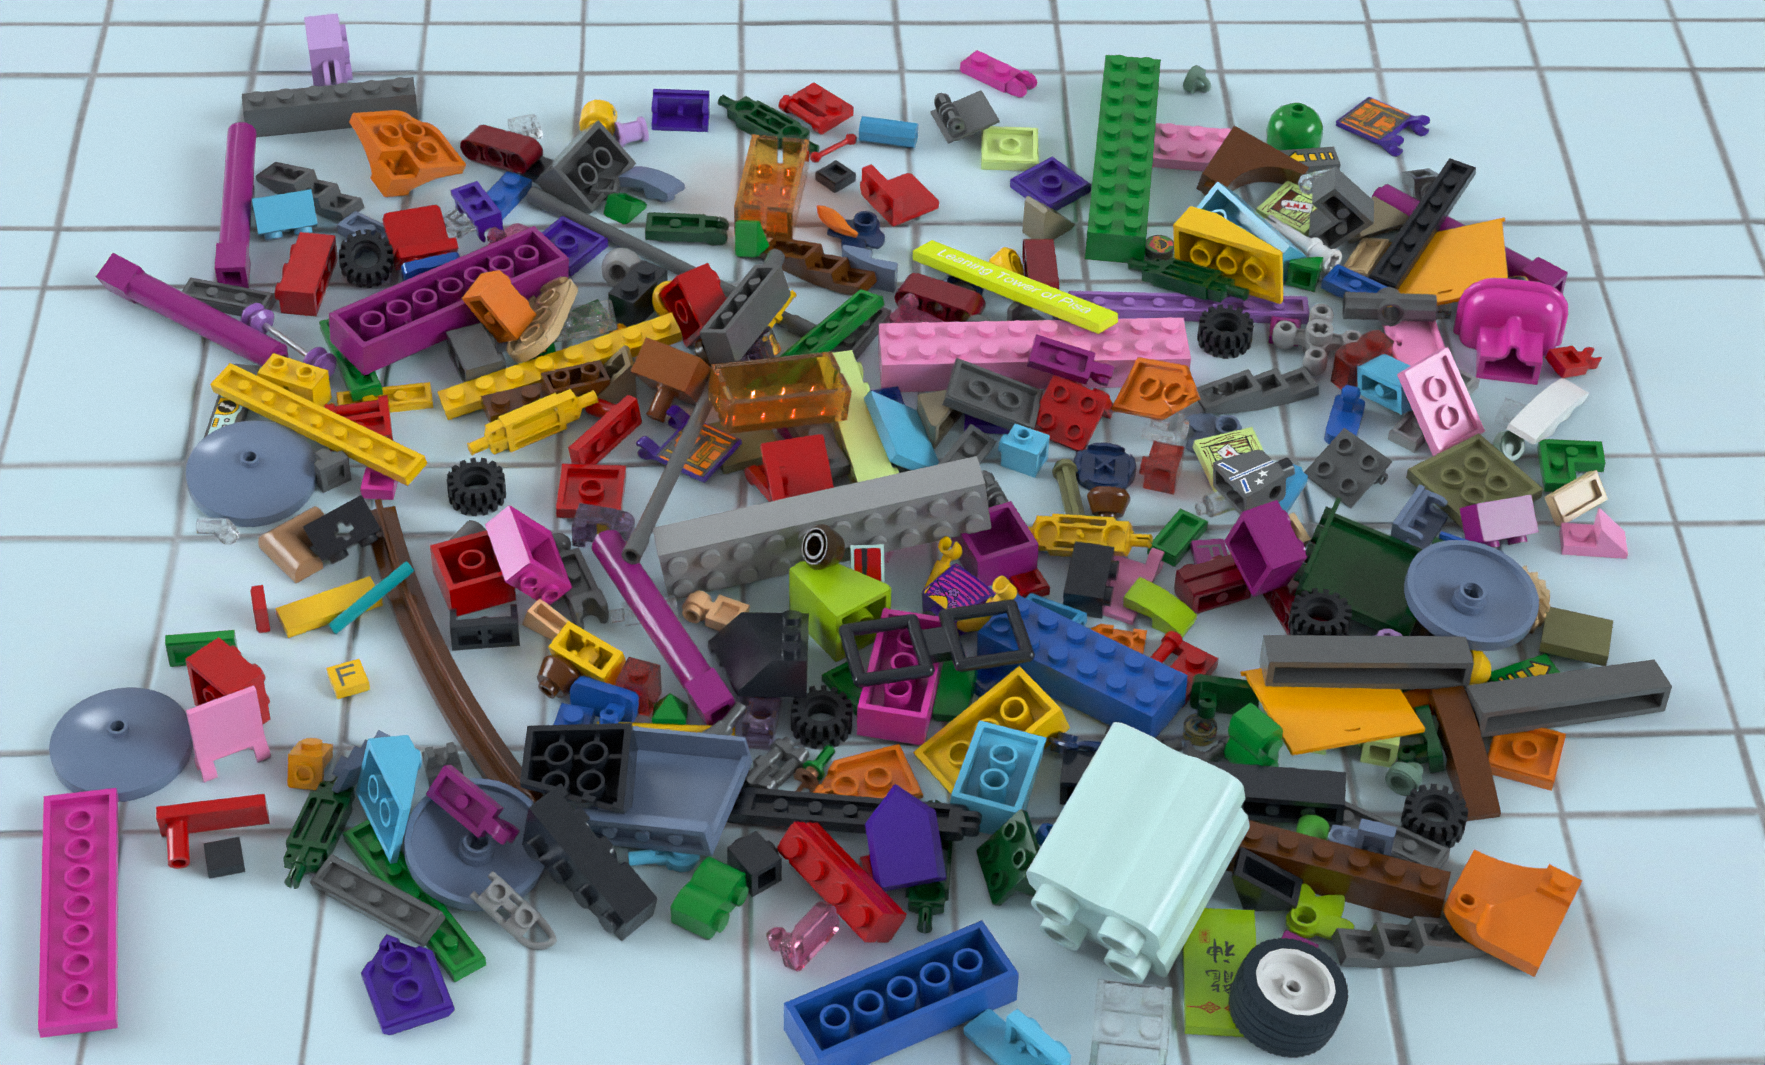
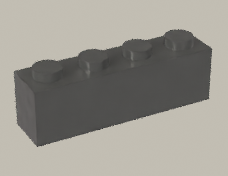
M755 264L699 333L710 364H725L726 366L737 364L791 297L782 265Z

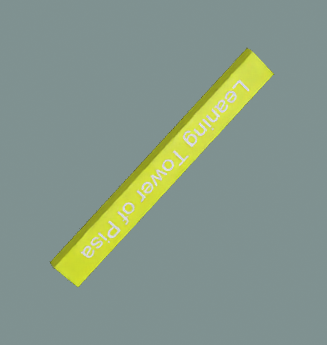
M931 240L913 250V260L1094 333L1100 334L1118 323L1117 312Z

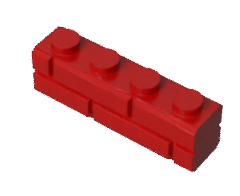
M794 822L790 825L777 846L778 852L784 859L789 860V864L829 906H833V910L865 943H875L876 941L878 943H888L892 940L907 914L818 823Z

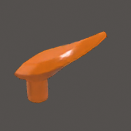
M817 205L818 217L828 228L846 236L855 238L858 236L859 233L852 229L837 211L826 206Z

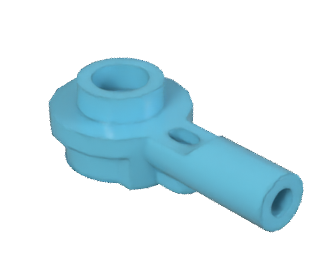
M644 850L628 852V860L630 866L657 864L658 866L666 865L668 870L688 872L696 866L700 860V855Z

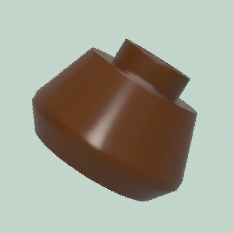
M1094 487L1087 494L1092 515L1114 517L1116 521L1117 518L1124 516L1131 501L1128 492L1118 487Z
M557 654L548 655L543 658L537 675L538 688L549 698H563L570 694L571 686L581 674L566 658Z

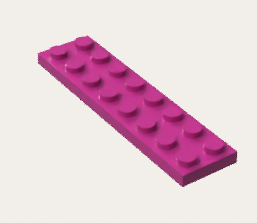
M111 788L44 796L38 1031L40 1038L118 1028L117 789Z

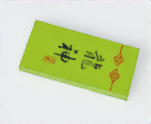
M1204 908L1182 948L1185 1034L1244 1037L1239 1032V1029L1236 1028V1024L1233 1023L1228 1002L1231 985L1244 958L1256 946L1255 910Z

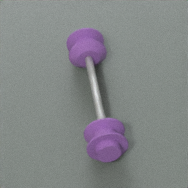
M253 303L243 310L241 315L242 323L264 334L269 331L304 356L303 363L328 370L329 377L334 374L337 363L336 357L331 353H327L323 347H315L307 352L272 327L274 313L271 310L265 309L261 303Z

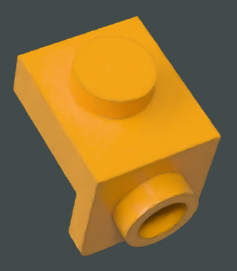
M306 738L298 741L288 754V787L316 790L319 783L324 781V768L333 758V744L322 743V740L317 738Z

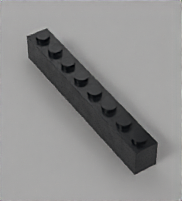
M1064 750L1060 778V805H1065L1096 752ZM1205 761L1228 772L1242 783L1245 800L1241 808L1248 815L1249 820L1298 824V820L1302 816L1316 815L1326 820L1329 827H1332V825L1343 826L1346 772Z

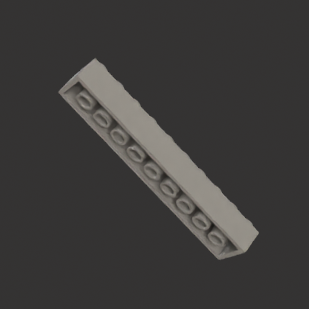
M974 456L654 527L653 533L669 601L688 597L690 593L698 590L710 592L789 574V568L801 561H805L802 555L804 536L812 527L818 524L828 525L842 536L845 543V553L840 562L850 561V545L884 544L885 553L939 541L945 536L952 538L960 536V533L970 534L991 529L986 485L978 458Z

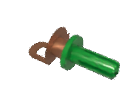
M826 745L814 761H805L803 768L795 771V774H793L794 779L802 782L796 791L801 792L803 788L810 789L811 793L815 791L819 785L818 781L822 780L825 776L823 768L836 753L832 746Z

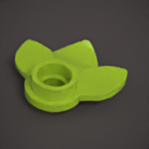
M1306 883L1302 884L1297 908H1292L1287 913L1285 921L1289 932L1300 937L1312 938L1317 935L1328 940H1332L1331 936L1337 928L1354 929L1355 925L1349 920L1342 918L1345 906L1343 895L1316 896L1311 887Z

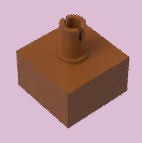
M647 337L631 369V372L650 389L657 391L645 415L661 423L665 422L666 411L671 407L674 398L695 406L713 371L700 357Z

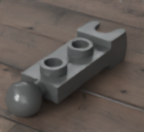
M563 533L552 534L572 589L566 592L563 598L570 610L573 623L584 629L583 619L589 615L596 616L600 623H607L609 619L607 601L601 589L598 588L580 549H571V541L567 535Z

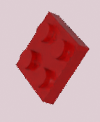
M562 463L556 504V518L621 520L627 475L626 466Z

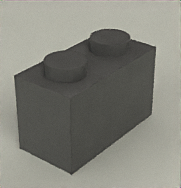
M482 323L446 332L448 354L463 383L506 368L502 352L497 353L496 343L492 333L487 334Z

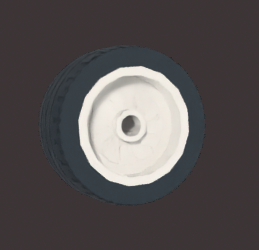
M1274 938L1256 945L1242 961L1231 985L1228 1002L1229 1011L1231 1012L1230 1015L1233 1018V1023L1236 1024V1028L1256 1047L1276 1056L1288 1058L1305 1057V1055L1309 1056L1311 1053L1314 1054L1323 1048L1334 1035L1347 1006L1349 996L1348 984L1337 963L1325 952L1321 951V949L1301 940Z

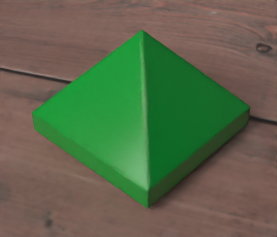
M669 693L654 703L652 723L685 725L688 715V704Z

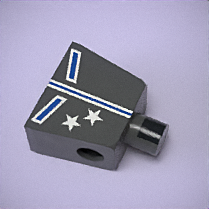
M1254 450L1213 462V487L1241 515L1243 511L1275 500H1278V502L1283 500L1286 495V478L1293 476L1295 469L1293 463L1287 457L1274 462L1263 450Z

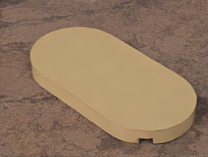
M558 277L549 281L541 287L540 291L542 294L537 298L533 295L528 299L529 306L537 315L518 340L507 343L506 351L514 362L521 363L536 357L547 349L560 334L578 292L577 285L571 279L569 280L568 277Z

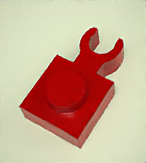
M1574 346L1549 349L1545 359L1561 378L1585 375L1588 369H1596L1602 357H1591L1595 350L1593 347H1586L1583 351H1577Z

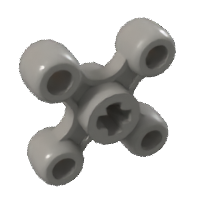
M1316 304L1311 308L1306 329H1299L1290 321H1279L1275 325L1272 334L1273 343L1278 348L1289 349L1294 345L1303 346L1304 357L1302 365L1306 367L1311 376H1319L1325 372L1331 350L1340 351L1342 356L1349 359L1360 356L1364 347V337L1355 330H1348L1343 334L1333 333V310L1326 304Z

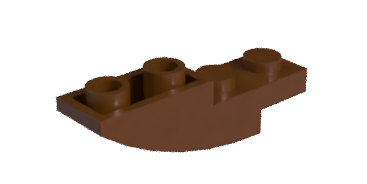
M600 360L543 372L541 373V383L481 396V406L490 423L499 419L501 415L551 394H559L571 389L576 397L592 390L597 395L610 385V378Z

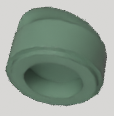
M1198 65L1191 67L1184 79L1183 89L1191 94H1194L1197 90L1203 93L1209 92L1211 83L1205 76L1206 69Z
M1501 431L1498 433L1492 444L1511 461L1520 459L1525 450L1524 439L1511 431Z
M1396 762L1387 771L1385 780L1392 791L1402 796H1409L1411 790L1414 788L1416 790L1419 789L1424 769L1419 763Z

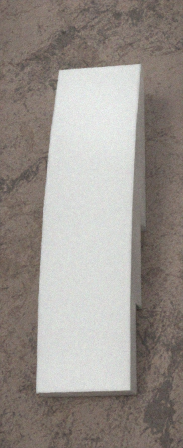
M1561 378L1543 390L1525 406L1508 424L1506 429L1534 445L1553 435L1558 424L1567 420L1573 409L1584 403L1589 392Z

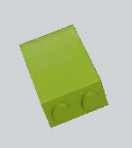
M801 561L789 568V610L809 613V635L835 662L846 658L839 635V627L842 624L880 619L883 608L891 609L892 588L888 584L841 564H836L823 570H815L810 568L806 561ZM877 633L854 636L858 651L874 643Z

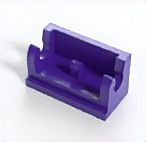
M653 89L651 112H653L652 130L708 132L710 90Z
M478 181L450 190L451 196L455 200L456 209L459 213L467 215L476 227L477 236L482 242L486 241L484 234L489 228L493 229L492 232L497 240L505 238L501 211Z

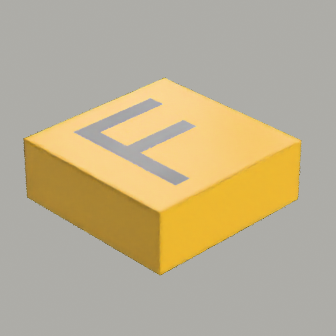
M360 659L326 668L329 681L337 699L370 690L369 681Z

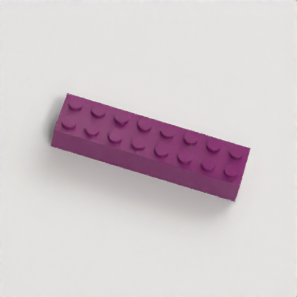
M532 226L330 312V341L363 375H367L446 340L447 331L481 323L461 299L481 273L500 270L509 277L511 284L519 294L528 300L533 295L537 298L542 294L540 291L541 287L549 281L558 277H568L569 258L535 226Z

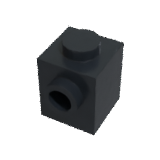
M758 831L746 837L738 838L727 847V865L746 873V886L749 888L748 893L751 897L782 881V858L779 856L775 845L769 840L766 841Z

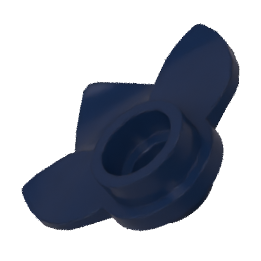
M870 211L858 212L853 220L845 219L847 224L859 233L856 238L840 234L830 228L827 230V235L842 239L841 250L843 245L865 249L868 246L869 248L879 249L885 242V234L880 230V222L877 216Z
M1058 732L1057 738H1049V742L1052 743L1050 751L1063 754L1064 750L1079 751V749L1096 752L1102 742H1077L1078 736Z

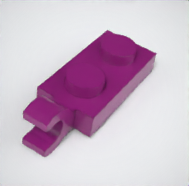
M1037 334L1033 340L1027 367L1085 385L1090 377L1095 383L1108 386L1109 379L1112 378L1114 366L1094 361L1095 352Z
M451 764L444 765L426 792L430 799L478 838L485 837L489 833L497 842L504 845L506 841L513 843L520 833L519 829L513 824L498 817L504 808Z

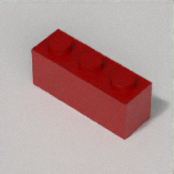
M299 233L296 244L291 245L289 262L283 265L282 280L277 282L275 286V300L279 301L281 313L317 317L338 260L335 235Z

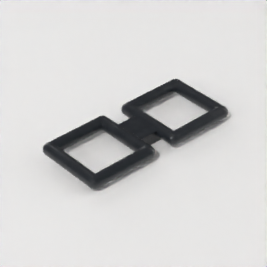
M1012 599L943 609L938 614L941 627L922 630L919 619L915 614L847 623L839 627V635L853 683L859 688L931 677L935 672L933 663L953 661L954 667L958 672H967L1031 662L1035 658V653L1018 604ZM1007 614L1019 650L966 658L954 621ZM907 628L919 665L865 673L854 636Z

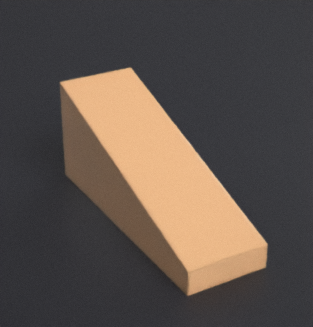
M539 598L527 610L522 625L554 640L569 620Z

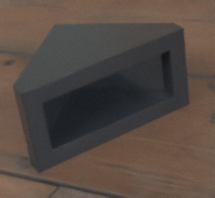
M1243 847L1238 849L1231 878L1243 910L1291 911L1292 908L1296 909L1303 879Z

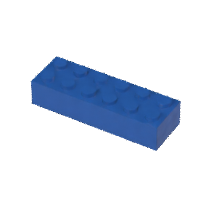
M1018 594L1012 599L1018 604L1035 653V658L1031 662L993 667V669L1009 675L1020 666L1048 696L1109 726H1112L1115 722L1123 723L1154 738L1160 734L1185 704L1188 675ZM1007 614L993 615L977 632V656L1019 650Z
M983 920L785 1002L784 1031L805 1065H868L970 1021L986 1009L993 1011L1016 1001L1019 973Z

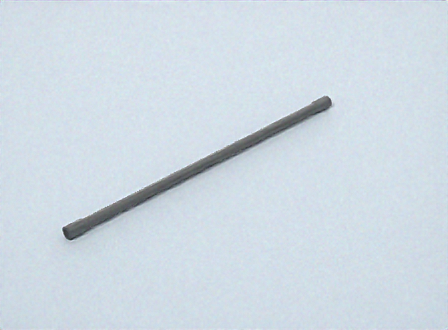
M778 249L770 250L763 265H783L785 261L784 253ZM715 364L652 496L621 555L625 562L629 564H638L649 544L653 528L664 509L732 365Z

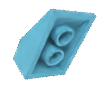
M979 720L953 788L950 804L965 805L969 808V811L981 813L982 821L979 825V832L990 835L994 834L1020 809L1027 811L1044 751L1046 737Z
M409 735L368 739L355 792L390 864L397 863L412 798L415 793L417 772L422 764L421 753L419 749H415Z

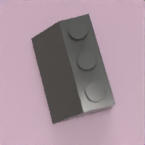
M597 120L581 131L535 182L542 190L554 195L557 199L590 214L607 197L604 195V192L599 196L589 195L590 186L597 182L598 175L620 176L632 169L636 162L602 123ZM615 179L611 182L598 181L597 189L613 190Z

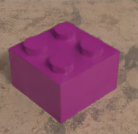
M1278 500L1243 511L1224 540L1253 597L1287 586L1307 558L1305 546L1296 537L1291 527L1290 517L1285 510H1282Z
M1012 501L989 507L991 529L970 534L960 533V536L951 538V548L956 541L962 547L963 552L959 561L964 569L987 586L993 585L994 580L999 576H1005L1009 580L1011 576L1037 569L1038 542Z

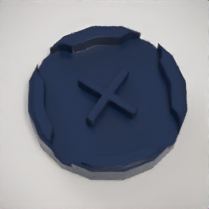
M1103 442L1087 445V449L1076 453L1073 461L1078 469L1076 472L1077 482L1089 491L1099 486L1118 487L1126 490L1133 483L1136 476L1137 466L1135 458L1132 454L1129 456L1125 453V448L1112 443Z

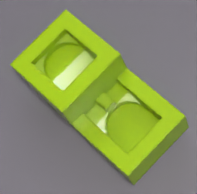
M1141 577L1136 580L1123 597L1124 607L1152 618V628L1163 633L1175 631L1183 638L1197 620V614L1180 599Z

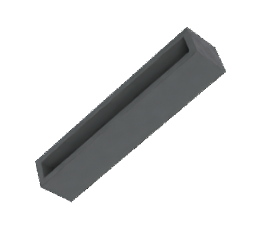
M398 77L379 81L369 80L348 84L339 83L337 85L310 86L296 89L284 88L276 91H254L242 94L244 121L255 128L257 137L353 128L349 123L352 114L362 112L398 110L406 112L418 120L413 77Z
M1263 635L1259 658L1265 686L1439 689L1464 686L1466 689V686L1470 683L1474 665L1467 639L1460 636Z
M1655 659L1467 685L1466 693L1483 738L1531 731L1538 728H1552L1664 712L1672 685Z

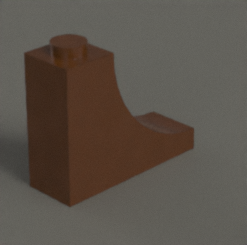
M1234 125L1203 171L1196 189L1206 196L1217 181L1232 191L1241 186L1256 182H1272L1283 185L1286 181H1290L1301 186L1309 167Z

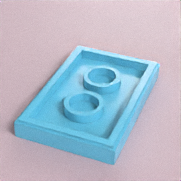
M870 390L864 397V401L889 461L908 470L938 465V458L917 410Z

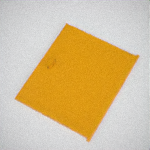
M1505 217L1437 232L1398 291L1401 294H1434L1437 297V306L1458 302L1464 290L1477 281L1486 278H1508L1503 231Z
M1261 668L1240 672L1241 676L1246 677L1267 715L1282 727V740L1292 756L1425 732V727L1400 689L1265 686Z

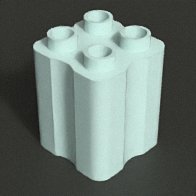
M1119 722L1113 723L1026 872L1029 884L1036 890L1031 900V905L1045 917L1039 927L1041 932L1055 943L1071 950H1078L1084 939L1108 949L1109 951L1104 958L1105 964L1119 975L1131 981L1142 983L1148 972L1166 977L1250 828L1248 815L1241 808L1245 800L1242 783L1228 772L1199 758L1180 753L1161 743L1156 738Z

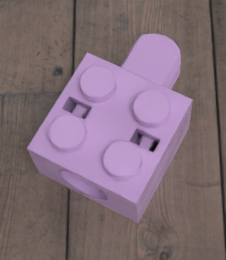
M338 13L304 17L313 85L348 84V80H353L346 26L345 24H339Z

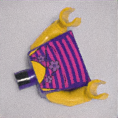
M945 536L938 544L939 551L943 556L941 560H936L921 593L923 610L921 614L938 616L939 612L943 609L1014 599L1017 595V590L1005 576L997 577L991 589L957 563L952 566L949 565L951 560L959 559L963 551L957 541L953 544L952 549L948 551L952 541L949 537ZM992 616L954 621L958 635L962 636L968 632L979 631Z

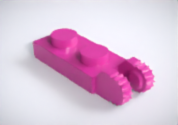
M978 50L960 63V71L1003 93L1007 92L1019 98L1025 96L1027 89H1033L1038 83L1036 77L1029 73V71H1020Z

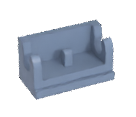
M1419 484L1394 520L1390 536L1421 549L1430 546L1434 537L1438 535L1448 519V514L1441 509H1436L1432 503L1445 507L1448 501L1444 497L1426 490L1425 486Z

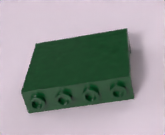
M1337 497L1332 508L1325 507L1319 525H1317L1306 549L1307 558L1295 574L1293 581L1299 584L1294 596L1297 594L1301 596V592L1304 590L1311 594L1312 588H1318L1319 593H1323V589H1329L1330 595L1337 592L1340 594L1339 600L1344 597L1348 600L1347 605H1351L1352 620L1378 631L1392 629L1401 633L1402 636H1409L1416 618L1405 598L1404 581L1411 562L1423 549L1336 514L1342 499ZM1434 537L1432 544L1442 542L1444 540Z

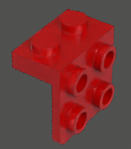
M872 164L862 168V181H860L861 195L892 227L939 208V200L913 174L905 173L887 180Z
M438 205L388 212L382 218L389 245H392L395 271L401 270V266L406 262L457 252L459 249L456 237H448L442 211Z
M1053 375L1039 403L1040 407L1034 430L1050 435L1049 440L1077 452L1080 450L1082 452L1087 448L1101 417L1111 419L1114 413L1111 410L1113 403L1110 395L1100 389L1093 388L1091 390L1083 387L1079 382Z

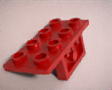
M822 434L766 442L760 445L770 502L834 488L825 440Z

